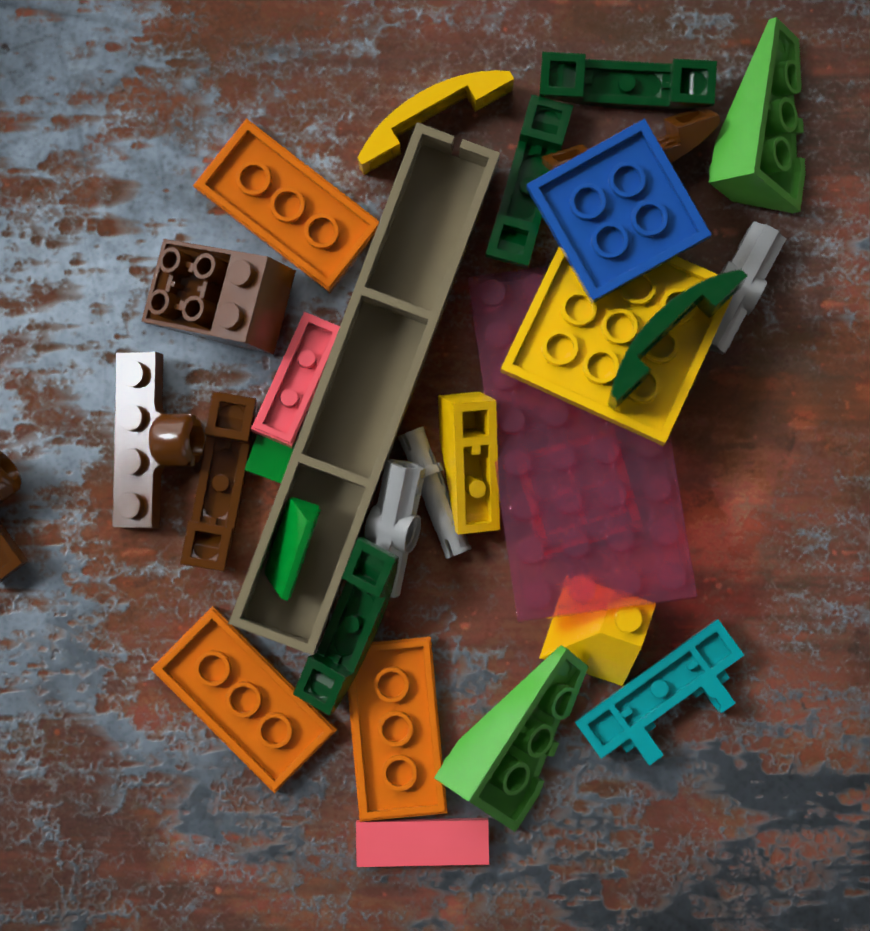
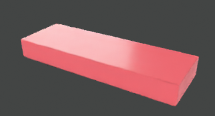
M307 312L303 313L252 425V432L293 448L307 416L340 326Z
M488 818L386 819L362 822L356 820V867L489 865Z

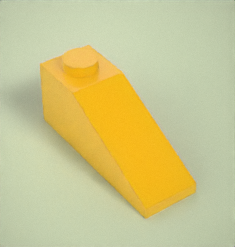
M480 391L438 395L439 435L455 532L459 535L500 530L496 400Z

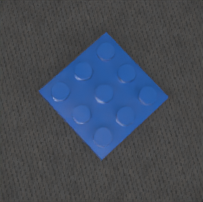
M645 118L526 184V189L591 303L598 301L706 241L712 235Z

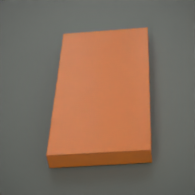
M247 118L193 185L199 193L328 293L332 292L373 240L380 222Z
M212 606L164 654L151 670L275 794L337 731V728L317 708L293 695L296 687L235 626L228 624L229 620L215 606Z
M431 636L373 641L357 675L348 689L360 822L448 813L445 785L434 778L443 765Z

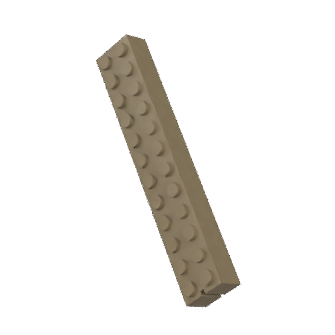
M418 122L414 128L228 623L310 655H314L318 650L344 580L341 577L357 538L361 535L383 476L386 460H389L499 164L500 152L464 139L460 145L459 158L453 156V135ZM289 497H295L319 505L321 511L291 599L288 598L287 601L280 598L267 579L265 567Z

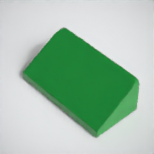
M289 497L265 567L267 579L280 598L287 601L288 598L291 599L321 511L319 505L295 497Z

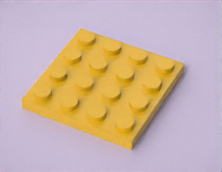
M558 247L501 366V373L664 446L732 297L711 318H708L696 306L641 359L650 369L646 380L613 410L608 405V400L615 376L627 349L640 330L670 300L695 284L718 274L680 257H675L598 301L591 303L562 250Z

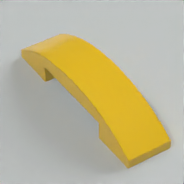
M493 70L460 75L437 83L405 101L380 123L364 144L357 157L359 168L363 175L400 155V142L397 136L415 127L417 122H424L466 97L476 112L511 92L514 83V77L511 72Z

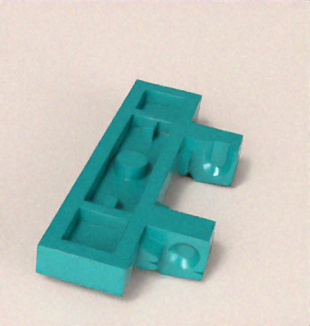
M715 619L574 722L601 759L620 745L626 753L636 747L650 766L664 756L648 734L649 731L656 727L653 721L690 694L696 698L704 692L720 714L735 704V701L722 685L730 679L725 669L743 657L744 654L719 619Z

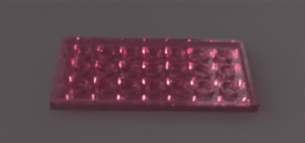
M549 266L468 277L483 391L485 395L496 400L498 460L495 462L517 623L696 598L697 591L670 434L665 445L662 446L501 373V366Z

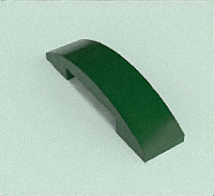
M542 51L539 96L574 104L624 109L712 107L715 104L717 61L673 58L672 64L595 60L586 59V54Z
M531 94L485 257L528 268L542 215L526 189V184L550 171L543 165L541 157L561 151L573 109L572 105Z
M740 269L713 276L688 288L663 306L644 325L627 349L615 376L608 405L615 410L646 380L650 369L641 359L696 306L708 318H711L741 289L748 275Z
M363 537L357 538L341 577L346 580L343 591L318 651L308 657L293 695L329 716L335 712L348 691L378 631L394 586L399 563L398 556Z

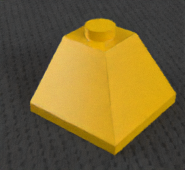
M566 575L539 658L545 660L562 645L589 666L586 674L623 686L642 648L656 604Z

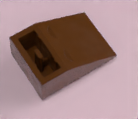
M163 239L141 322L244 349L274 354L296 270L268 256Z

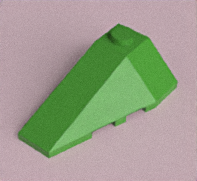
M777 17L768 20L716 139L712 163L709 167V183L732 202L797 213L801 210L805 181V158H797L796 134L804 133L803 119L797 116L794 94H798L801 91L799 38Z
M560 645L457 741L434 778L516 832L541 792L544 780L539 778L546 757H554L559 743L553 739L561 720L570 716L589 666L570 650Z

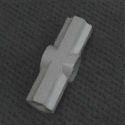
M753 221L739 243L731 262L728 261L720 273L742 269L748 276L741 289L733 295L708 349L722 355L726 353L745 315H749L767 285L765 278L786 241V238L778 230L767 224Z
M394 459L386 460L378 502L373 506L367 517L364 531L365 539L399 557L397 574L390 596L392 598L400 595L408 553L414 549L419 538L421 518L417 515L426 471V468L421 467L420 464Z

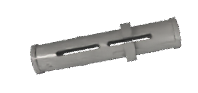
M424 427L398 436L407 460L426 468L421 495L441 542L445 558L447 559L472 549L466 534L458 535L455 532L450 497L441 471L444 469L441 462L437 463L432 453Z

